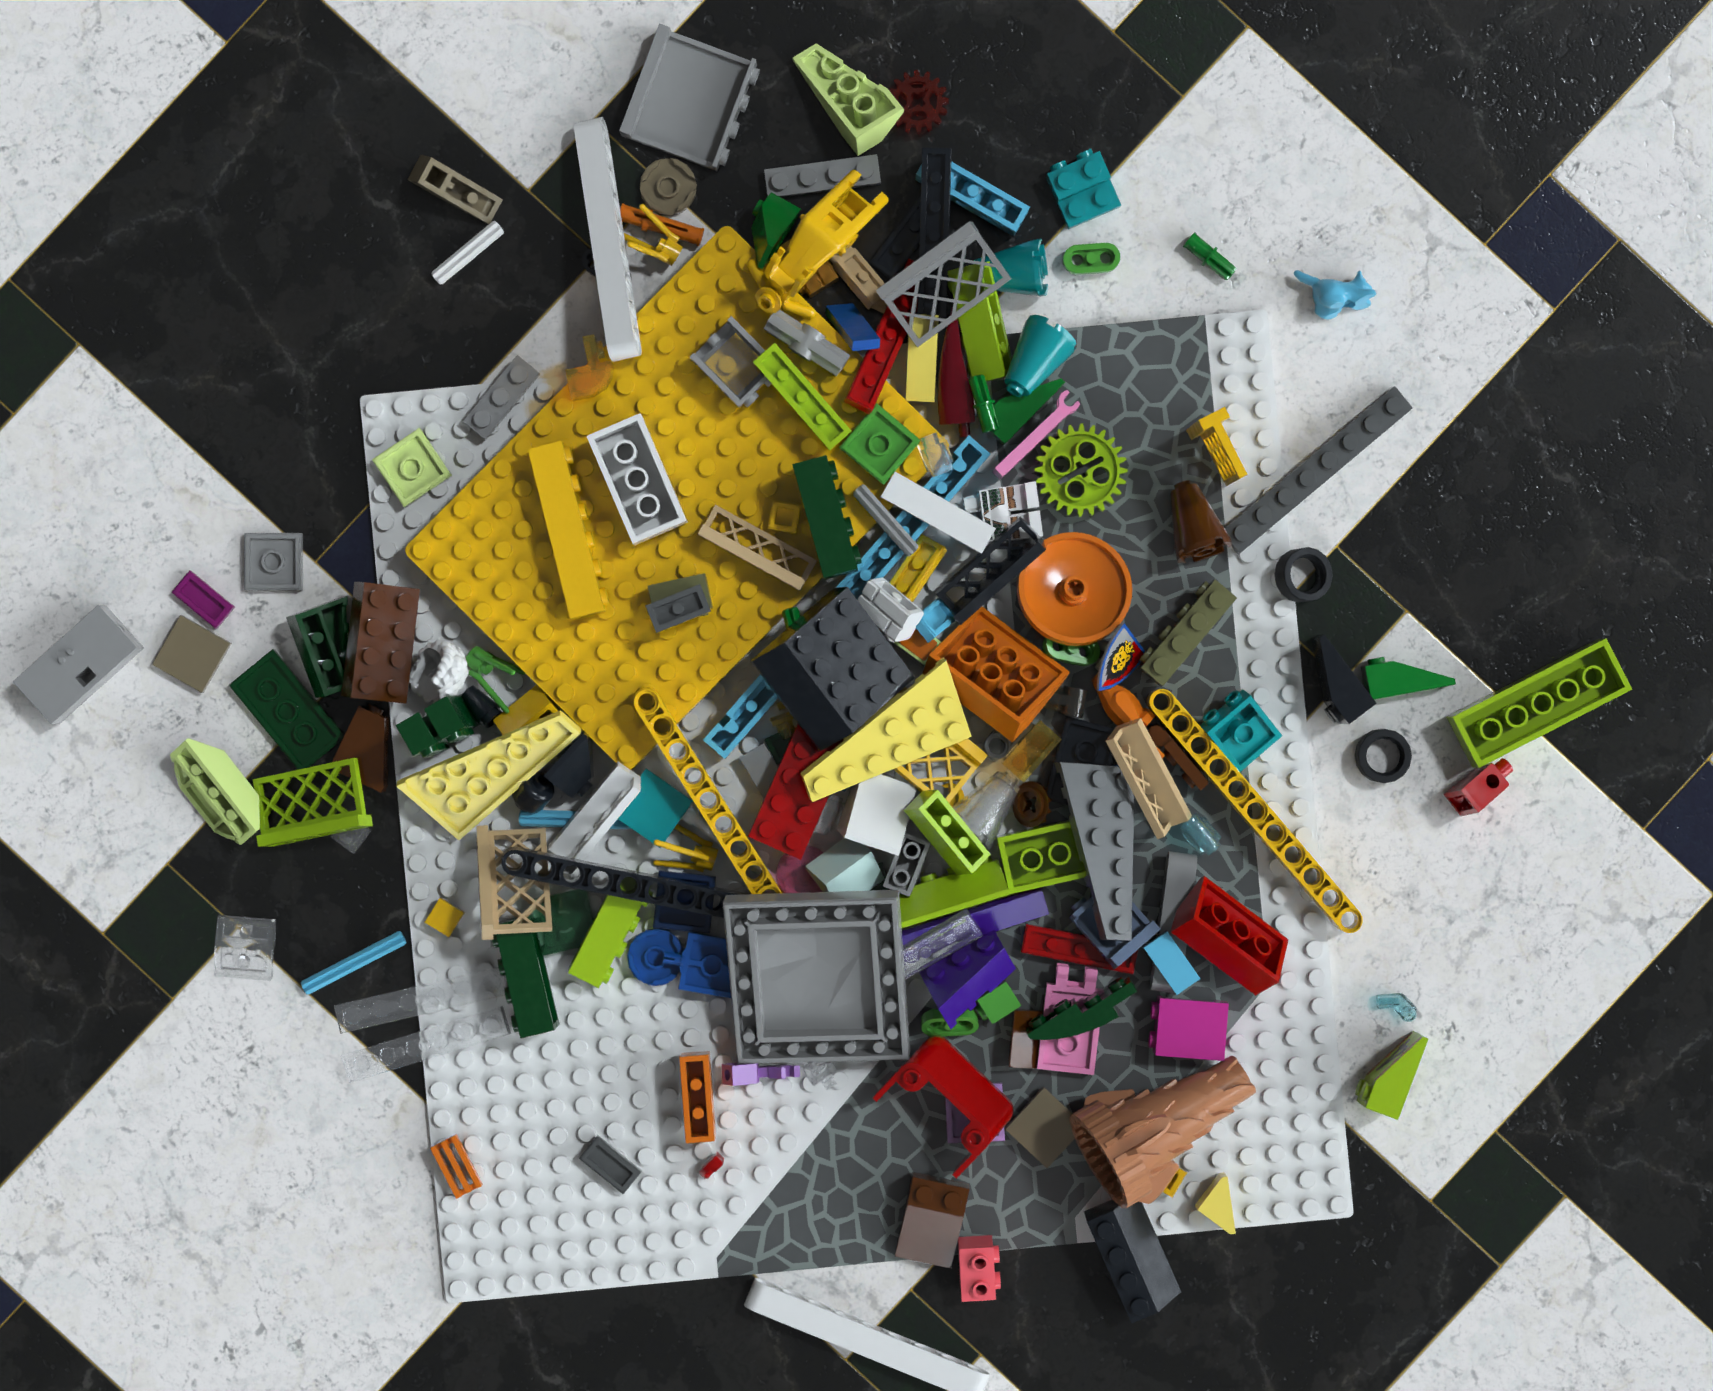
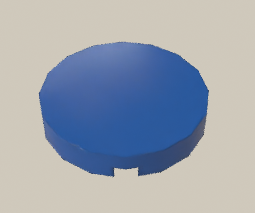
M660 928L648 929L637 935L630 944L627 955L628 965L634 977L643 983L652 986L664 985L675 979L680 973L678 965L663 963V958H668L664 957V952L682 954L684 949L678 937L670 931Z

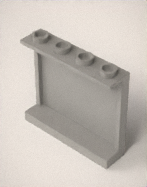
M659 23L619 130L621 136L718 171L719 166H725L730 150L726 147L729 139H735L740 123L736 122L739 112H745L749 103L750 96L746 95L749 85L754 86L758 79L760 69L756 68V59L752 58L750 61L672 32L670 27Z

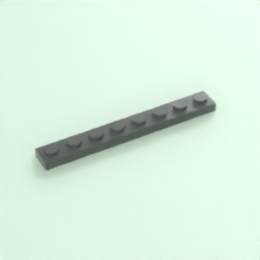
M1395 386L1388 390L1226 526L1225 530L1231 538L1232 548L1236 553L1240 554L1413 409Z

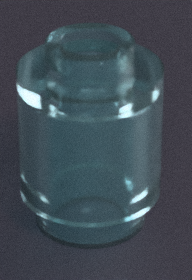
M1198 813L1193 814L1189 821L1184 822L1179 827L1183 831V837L1199 855L1206 853L1209 856L1221 846L1218 842L1221 839L1220 834L1204 816L1200 817Z

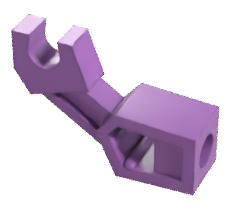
M737 1062L722 1064V1084L724 1085L759 1083V1078L763 1077L774 1079L800 1077V1065L759 1066V1063L737 1064Z

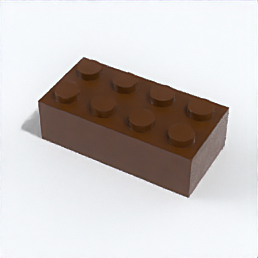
M354 582L341 696L407 704L420 589Z

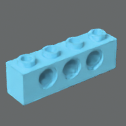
M952 162L950 200L1008 234L1015 236L1030 206ZM922 164L919 170L917 171L915 180L920 183L922 174Z

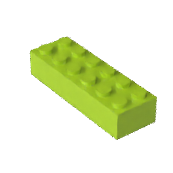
M1601 638L1446 716L1470 765L1473 768H1480L1632 690V687L1607 638Z

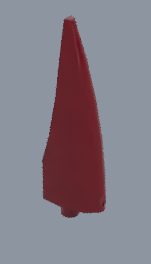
M956 319L946 327L941 352L938 381L939 425L958 424L959 437H967L968 435L971 436L970 423L975 422L974 399L963 360L958 319Z

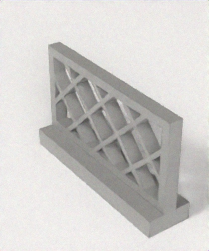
M969 221L878 288L876 292L888 305L914 344L919 347L1012 278L980 235L974 223ZM976 240L983 249L981 262L965 259L967 246ZM962 251L961 258H955V257H954L955 255H957L959 252ZM986 254H987V256L989 257V259L992 261V263H986V262H985V260H986ZM948 260L960 262L958 279L942 277L943 264ZM964 262L980 265L978 282L962 280ZM984 266L996 267L1003 278L993 285L982 283ZM936 269H938V275H937V276H936V275H930L933 271H935ZM925 277L937 279L934 296L918 294L920 281ZM941 280L957 282L954 299L938 297ZM961 283L977 285L976 296L970 302L958 300ZM915 285L914 293L906 292ZM981 286L989 287L980 294ZM902 294L913 296L911 313L899 311L893 301ZM918 297L934 299L931 316L915 314ZM938 300L954 303L952 315L947 319L935 317ZM958 303L965 304V306L957 311ZM903 315L910 316L909 323L906 321ZM914 317L930 320L929 331L921 338L913 330ZM934 320L941 321L939 325L933 328Z

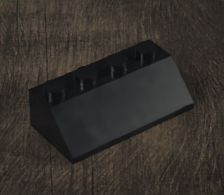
M1109 1200L1084 1211L1087 1224L1131 1323L1158 1313L1181 1292L1142 1202H1136L1130 1207L1123 1209L1113 1200Z

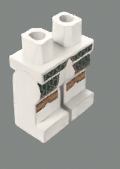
M1036 481L980 490L977 494L962 499L964 511L968 513L979 512L980 520L996 528L988 543H991L1020 516L1040 537H1043L1040 510L1011 515V512L1037 509L1039 507ZM1020 527L1012 534L1011 541L1028 539L1030 536Z

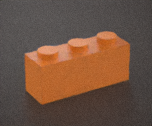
M710 1051L681 1053L679 1058L686 1143L715 1141L716 1127Z

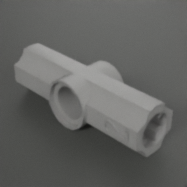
M781 310L772 313L764 327L767 333L787 344L791 351L809 362H815L836 377L850 357L846 351L826 340L822 333L806 323L801 324Z

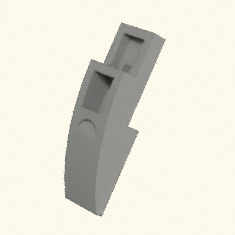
M933 783L934 790L938 789L943 797L946 798L949 794V789ZM911 819L906 827L899 856H894L883 887L899 890V893L909 897L932 845Z

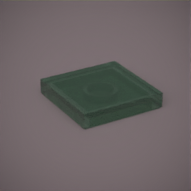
M575 889L550 895L552 931L537 932L542 956L580 947L593 923V914L586 890ZM537 909L532 912L535 923L546 922L545 916Z

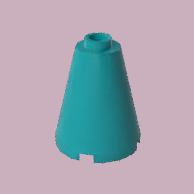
M1033 239L994 253L1012 278L997 289V291L1039 297L1047 295L1048 284H1043V279H1045V275H1048L1044 244L1040 245L1042 239ZM986 256L985 262H989V261H990V263H992V261L989 259V257ZM982 257L975 259L974 261L981 262ZM991 267L994 282L996 283L1003 277L996 267Z
M1030 315L1025 321L1004 380L1007 385L1006 389L1016 397L1029 396L1076 349L1077 343L1073 336L1058 323L1055 327L1047 324L1049 319L1044 316Z

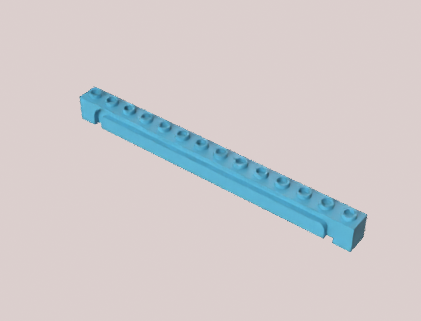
M968 435L952 456L926 483L924 488L950 502L987 460L990 453ZM904 510L896 518V521L914 541L929 526V524ZM884 532L861 558L862 563L857 564L858 571L848 573L837 587H848L856 599H858L867 582L871 579L884 578L904 555L903 551ZM761 674L729 709L722 720L703 739L724 759L729 756L778 699Z

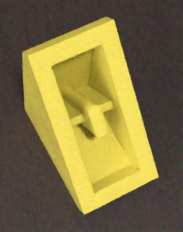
M1224 1172L1218 1173L1194 1206L1199 1212L1226 1232L1236 1234L1228 1177Z

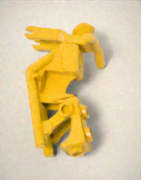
M851 170L805 215H800L801 220L787 247L789 252L783 258L782 256L786 250L781 246L770 258L765 272L757 267L755 259H750L747 262V267L759 287L755 295L758 306L771 314L776 313L782 307L786 311L807 319L814 318L816 316L815 309L792 301L789 298L794 297L816 273L818 268L836 253L840 256L846 253V249L850 248L859 237L857 233L888 203V197L881 192L871 204L851 188L861 177L858 171Z

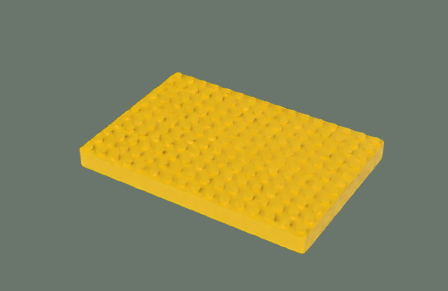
M730 226L722 227L636 314L642 349L641 356L612 362L605 345L405 548L406 555L616 763L619 761L630 770L634 769L658 745L634 707L633 697L638 689L643 687L654 689L678 725L783 619L782 611L795 607L824 578L792 464L827 455L828 462L834 460L838 473V479L834 480L836 490L842 488L846 507L841 508L843 517H850L854 535L849 536L851 546H855L877 524L873 517L853 496V492L860 485H866L888 511L895 506L881 498L891 477L882 485L839 448L867 415V413L844 402L863 357L857 351H852L842 336L817 311L814 318L807 319L786 311L782 307L780 309L801 324L806 323L822 333L826 340L850 355L837 377L815 362L803 359L791 351L787 344L767 333L764 327L772 314L765 312L758 306L755 295L759 287L747 267V262L750 259L756 260L755 250ZM768 263L763 268V272H765ZM799 293L789 298L792 301L813 308ZM732 316L765 351L776 343L852 432L829 451L772 384L769 387L764 384L756 391L759 397L748 408L744 404L738 408L690 359V356L696 353ZM736 333L705 362L736 395L741 393L761 373L753 363L759 356ZM885 381L876 403L921 440L895 472L917 484L946 455L949 444L913 406ZM641 413L688 523L634 545L587 436ZM557 441H563L565 447L570 446L573 454L574 463L569 465L572 475L577 474L580 482L581 491L577 492L579 503L584 502L587 510L588 519L584 520L586 531L591 530L594 538L595 547L591 548L593 560L599 559L602 570V576H598L600 588L606 587L609 604L605 605V612L577 619H570L527 450ZM773 500L802 505L797 534L768 529ZM717 505L817 560L801 591L699 536L698 532L707 521L714 506ZM719 513L710 527L719 533L732 530L729 519ZM733 521L735 529L743 527ZM747 529L736 533L739 544L745 547L757 544L754 532ZM733 534L726 535V537L735 541ZM758 535L760 543L768 541ZM772 543L762 546L766 559L774 561L783 558L780 547ZM759 548L752 549V551L760 555ZM784 549L786 557L794 555ZM799 557L787 560L790 572L802 577L809 563ZM784 562L777 563V565L785 568ZM705 573L713 604L711 612L706 616L691 619L656 633L645 606L651 603L648 585ZM643 694L638 699V704L645 709L651 708L655 702V698L651 694ZM665 718L657 719L654 723V729L659 733L667 732L670 728V722Z

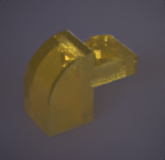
M594 334L582 336L588 365L565 370L570 397L573 401L601 394L609 386L613 377L612 361L601 362V358H605L602 340L597 341Z

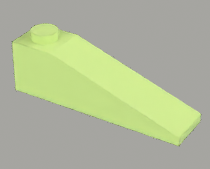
M818 44L812 45L792 58L843 138L858 156L882 142L904 112V108L888 88L881 84L873 83L866 78L864 73L859 70L856 72L843 64L842 59Z

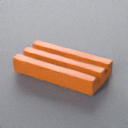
M457 1134L430 1148L456 1199L483 1185ZM451 1143L454 1144L473 1181L470 1185L449 1146ZM439 1149H444L457 1177L459 1178L463 1186L462 1189H460L458 1184L456 1183Z

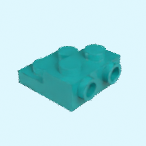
M1092 149L1086 150L1076 156L1077 161L1068 165L1065 160L1058 162L1050 167L1051 172L1046 175L1048 184L1068 229L1121 207L1119 198L1110 180V173L1100 151L1093 153Z
M1243 689L1240 692L1236 690L1229 693L1225 697V704L1218 710L1212 709L1203 716L1202 720L1204 722L1200 725L1239 772L1283 736L1253 697Z

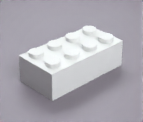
M641 413L587 436L632 544H640L688 523Z

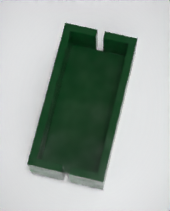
M827 455L792 464L824 580L858 571L857 564H861L862 560L858 546H851L849 536H853L854 531L850 517H843L841 508L846 507L842 488L838 490L835 488L834 480L838 479V473L834 460L828 462Z
M446 696L424 709L427 714L425 717L422 718L420 712L395 725L412 755H422L423 758L441 754L450 748L448 743L461 742L475 734L473 728L479 726L461 696Z
M534 913L530 914L527 918L536 923ZM517 918L503 920L499 924H512ZM538 932L493 934L492 942L494 948L499 947L501 959L497 960L501 976L506 975L508 984L507 987H504L507 1004H512L514 1009V1015L511 1016L514 1032H519L520 1038L554 1031L560 1023Z

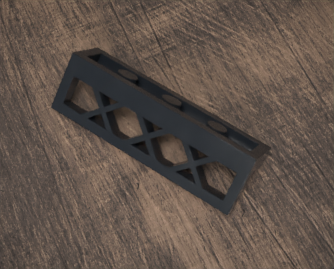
M1020 516L988 544L982 554L978 553L935 591L936 595L952 610L953 618L961 625L1046 550L1044 540ZM1020 527L1030 536L1023 544L1011 543L1012 534ZM995 549H1007L1006 559L1002 562H990V554ZM974 568H986L985 577L981 581H969V572ZM952 587H964V596L956 603L946 594Z

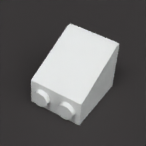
M895 772L894 777L882 773L851 786L836 830L844 838L899 856L909 820L904 809L914 800L917 788L897 772Z

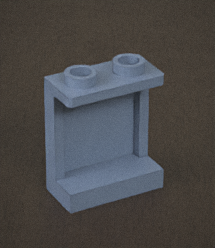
M1083 897L1071 907L1074 913L1069 919L1113 969L1121 965L1160 930L1159 926L1154 921L1150 922L1132 902V941L1101 940L1092 908L1094 904L1093 897L1088 901Z

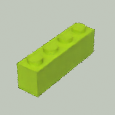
M980 265L965 266L963 268L962 280L978 282ZM984 266L982 283L993 285L995 282L992 268ZM959 268L949 270V278L958 279ZM948 281V288L955 298L957 282ZM961 283L958 300L967 302L973 300L976 296L977 285ZM981 286L980 294L989 287ZM996 290L958 318L962 332L960 337L961 344L966 350L968 358V374L970 377L983 374L986 381L1006 377L1012 360ZM958 303L957 311L965 306V304Z
M626 877L621 881L620 888L624 891H631L635 888L636 880L632 877ZM649 888V894L652 896L654 892ZM606 895L568 968V973L597 988L600 987L602 982L607 984L614 971V968L610 967L614 958L620 959L627 946V943L623 941L628 931L634 932L640 921V917L636 915L641 905L647 907L648 903Z

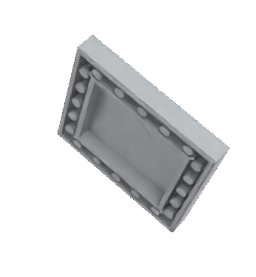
M899 890L725 896L723 910L737 1064L909 1060L910 1039Z

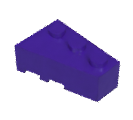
M995 930L919 973L949 1028L952 1029L957 1024L956 1019L967 1009L969 1011L977 1006L975 1003L977 999L986 991L991 993L1016 968Z

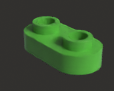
M1111 243L1073 245L1066 250L1063 256L1064 268L1074 275L1108 273L1113 271L1120 262V252ZM1108 254L1111 260L1109 263H1103L1100 260V256ZM1072 257H1081L1082 264L1074 265Z
M1044 638L1043 641L1044 653L1055 661L1087 666L1096 662L1100 655V647L1097 642L1084 646H1068L1058 643L1059 651H1056L1053 648V641ZM1080 647L1085 649V657L1080 655Z
M931 1009L922 1015L921 1029L928 1036L970 1035L976 1032L979 1027L978 1014L974 1010L969 1011L967 1009L956 1019L957 1024L950 1029L939 1009Z

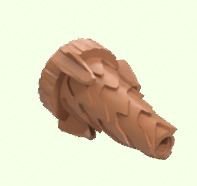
M1231 1055L1203 1072H1198L1179 1081L1172 1079L1151 1092L1146 1089L1135 1095L1133 1089L1090 1095L1086 1097L1083 1108L1071 1114L1069 1120L1076 1142L1095 1177L1112 1200L1121 1208L1126 1209L1136 1202L1150 1204L1155 1201L1179 1170V1165L1173 1159L1193 1148L1192 1142L1209 1133L1215 1123L1234 1113L1233 1107L1255 1094L1256 1089L1250 1082L1243 1067L1238 1063L1237 1058Z

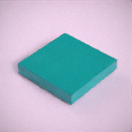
M646 768L640 776L641 790L639 794L624 810L618 820L652 843L654 840L665 842L693 800Z

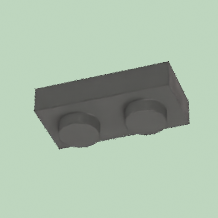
M701 584L645 605L656 633L711 612Z

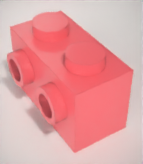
M992 1235L959 1237L958 1258L961 1301L996 1300V1289H1001L1000 1271L995 1272L994 1263H1000L999 1245L993 1246Z

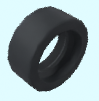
M1305 547L1289 550L1283 554L1276 564L1274 576L1280 593L1288 600L1299 603L1317 600L1325 595L1331 586L1333 574L1331 564L1318 549ZM1299 558H1306L1311 561L1316 570L1315 585L1306 592L1295 588L1291 580L1292 565Z
M1388 729L1372 730L1365 734L1358 742L1354 755L1356 766L1361 774L1371 781L1380 783L1394 782L1404 776L1410 767L1412 759L1411 748L1405 737L1396 731ZM1380 739L1392 741L1396 744L1400 753L1397 766L1386 773L1373 770L1368 764L1366 757L1369 746Z

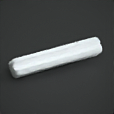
M492 221L434 269L431 273L433 278L440 285L444 284L503 235L504 231L496 221Z

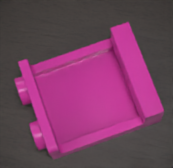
M1157 996V1002H1152L1151 1019L1155 1020V1029L1149 1032L1148 1047L1153 1048L1155 1056L1224 1061L1229 1003L1221 1000L1202 1001Z

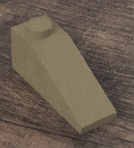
M420 155L407 179L427 192L487 224L491 223L503 200L434 158Z

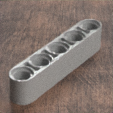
M1168 851L1157 924L1160 930L1156 933V938L1165 931H1168L1185 956L1187 944L1172 934L1171 928L1176 910L1194 888L1197 855ZM1152 962L1150 990L1175 993L1154 962Z

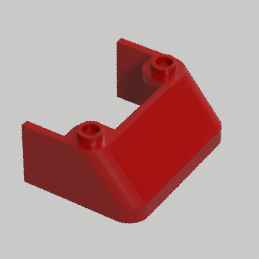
M934 1035L929 1037L909 1057V1060H906L876 1092L873 1099L877 1102L895 1082L903 1089L915 1092L923 1088L929 1081L970 1120V1123L963 1129L961 1134L962 1144L970 1153L956 1166L952 1175L957 1179L1009 1122L1014 1108L1012 1102L946 1038Z

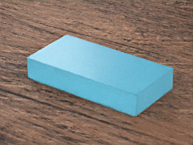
M938 597L922 610L924 615L919 624L916 625V629L929 643L956 620L953 618L952 610Z
M1165 931L1143 947L1176 995L1201 979L1168 931Z

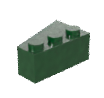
M347 596L286 617L315 698L326 697L342 690L348 640L347 633L349 632L346 605H348Z

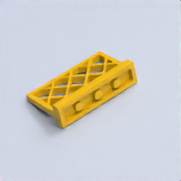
M1223 407L1199 419L1186 431L1191 440L1201 436L1225 485L1228 486L1248 474L1222 425L1224 421L1230 418L1226 408Z
M904 687V688H903L901 691H899L898 693H903V692L906 691L908 688H907V687ZM965 739L943 748L944 757L930 758V755H926L925 758L904 764L906 769L903 766H899L893 770L920 792L934 790V782H948L949 794L945 799L950 803L988 755L971 740ZM950 761H961L969 769L963 776H952ZM945 762L947 777L932 778L931 763ZM925 763L927 778L917 779L912 775L911 764ZM953 781H959L955 785V787H953Z

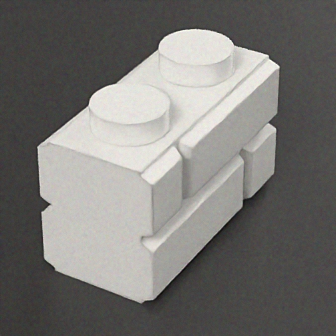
M883 577L869 580L862 594L857 599L876 626L882 630L885 638L891 642L908 640L924 615V612Z

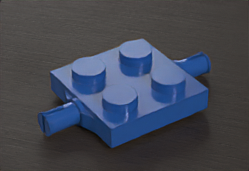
M688 932L686 947L682 954L664 952V957L668 958H663V963L678 965L681 975L678 989L731 998L726 938Z

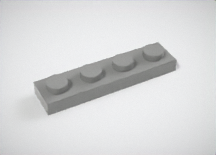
M875 154L765 169L767 195L769 196L770 193L784 198L828 192L851 170H856L861 174L859 180L851 188L880 185L878 156Z

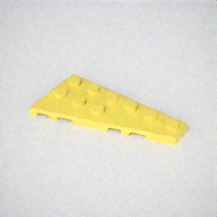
M944 657L936 662V666L927 674H922L914 680L916 683L906 691L898 693L857 731L843 738L844 741L831 752L827 751L800 773L809 799L812 802L972 737L947 660Z
M560 710L397 781L396 787L457 840H460L519 789L523 781H528L581 734V728Z

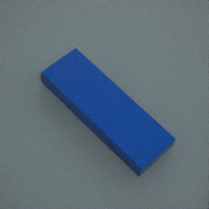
M853 303L826 306L825 315L852 351L880 348L879 336Z

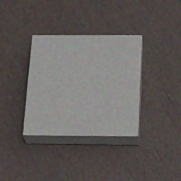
M244 533V590H303V533Z

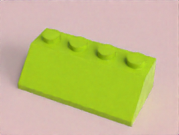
M990 855L972 874L956 875L950 867L947 868L948 874L937 877L936 872L919 877L921 882L915 884L910 897L899 893L902 928L1010 895L999 860L997 858L992 859Z

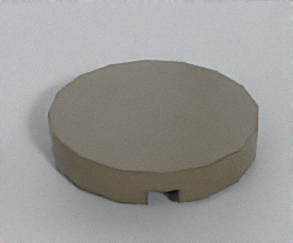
M678 159L656 160L645 169L641 176L640 191L642 199L650 210L659 215L673 216L680 214L691 206L696 197L697 184L694 173L687 164Z

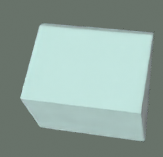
M843 838L805 866V869L823 892L870 891L885 880L872 851L864 844L847 838Z

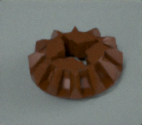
M1025 782L1014 793L1012 799L1013 813L1017 821L1025 827H1038L1039 824L1046 822L1047 814L1052 812L1049 809V802L1052 799L1047 795L1048 789L1042 787L1040 782ZM1031 799H1036L1034 804L1036 809H1030L1032 806Z

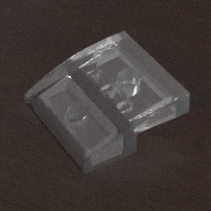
M218 915L214 952V976L271 981L273 977V950L276 945V920Z

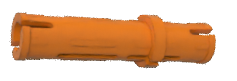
M622 203L620 208L622 222L641 227V231L644 232L651 230L665 235L641 209ZM654 214L672 233L680 237L679 240L700 246L704 228H698Z

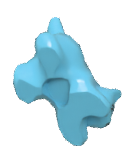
M1299 270L1294 271V276L1300 282L1312 287V295L1315 302L1314 312L1326 320L1335 318L1343 307H1349L1354 310L1368 308L1371 306L1369 299L1376 295V291L1367 283L1361 271H1358L1356 277L1350 282H1341L1334 279L1320 280Z

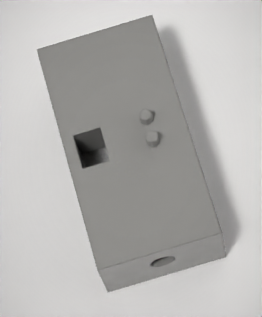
M97 605L19 675L13 683L50 724H60L142 651L144 647L107 606Z

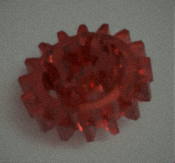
M915 70L914 77L911 78L905 72L903 82L898 79L894 80L897 89H889L897 101L900 94L906 100L904 112L897 120L896 126L898 127L903 123L906 124L905 132L907 133L912 127L916 128L917 134L921 133V127H926L930 132L932 131L931 123L934 122L940 125L941 119L939 115L947 114V110L942 107V105L949 103V98L942 97L947 89L946 87L938 88L940 79L937 77L931 81L930 72L928 71L924 77H920L919 71ZM922 84L924 86L922 88H913L910 85ZM933 94H935L937 99L936 109H933L929 100ZM924 96L923 107L920 105L912 107L913 97L918 100ZM913 116H923L925 119L912 120L911 118Z

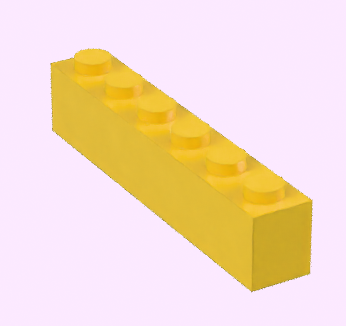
M563 441L529 448L527 450L570 619H577L605 612V605L609 604L606 587L600 588L598 576H602L599 559L593 560L591 548L595 547L592 531H586L584 520L588 519L585 503H579L577 492L581 491L578 476L571 473L569 464L574 463L570 446L565 447Z

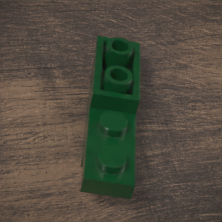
M1120 977L1107 986V991L1100 995L1094 993L1083 1001L1084 1005L1082 1007L1079 1006L1075 998L1070 1001L1064 999L1054 1005V1011L1045 1017L1043 1014H1040L1028 1023L1029 1027L1026 1028L1027 1035L1030 1039L1034 1040L1061 1039L1101 1027L1119 1017L1114 1006L1136 993V987L1129 977L1124 980Z

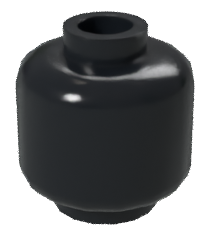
M538 771L528 781H523L519 789L512 794L514 802L520 810L538 813L553 798L555 793L554 785L544 777V773Z

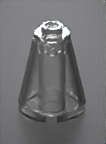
M997 771L952 806L988 851L993 846L1019 792L1018 779L1008 771L1004 773Z

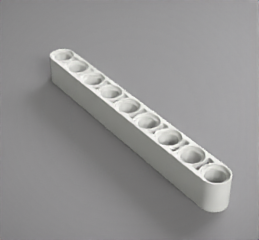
M599 117L575 123L574 134L606 346L611 361L615 362L641 356L642 349L609 134L604 118Z
M760 1278L754 1279L744 1303L746 1308L948 1391H983L990 1376L989 1372L980 1367Z

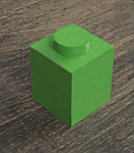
M1004 980L991 993L986 991L977 999L979 1004L975 1008L983 1021L989 1018L991 1023L994 1024L1019 1008L1021 1004L1006 980Z

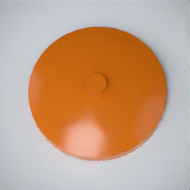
M1066 532L1045 539L1046 550L1018 575L1017 597L1022 613L1038 633L1053 642L1068 646H1084L1103 640L1121 624L1131 604L1132 581L1124 560L1108 543L1089 534Z

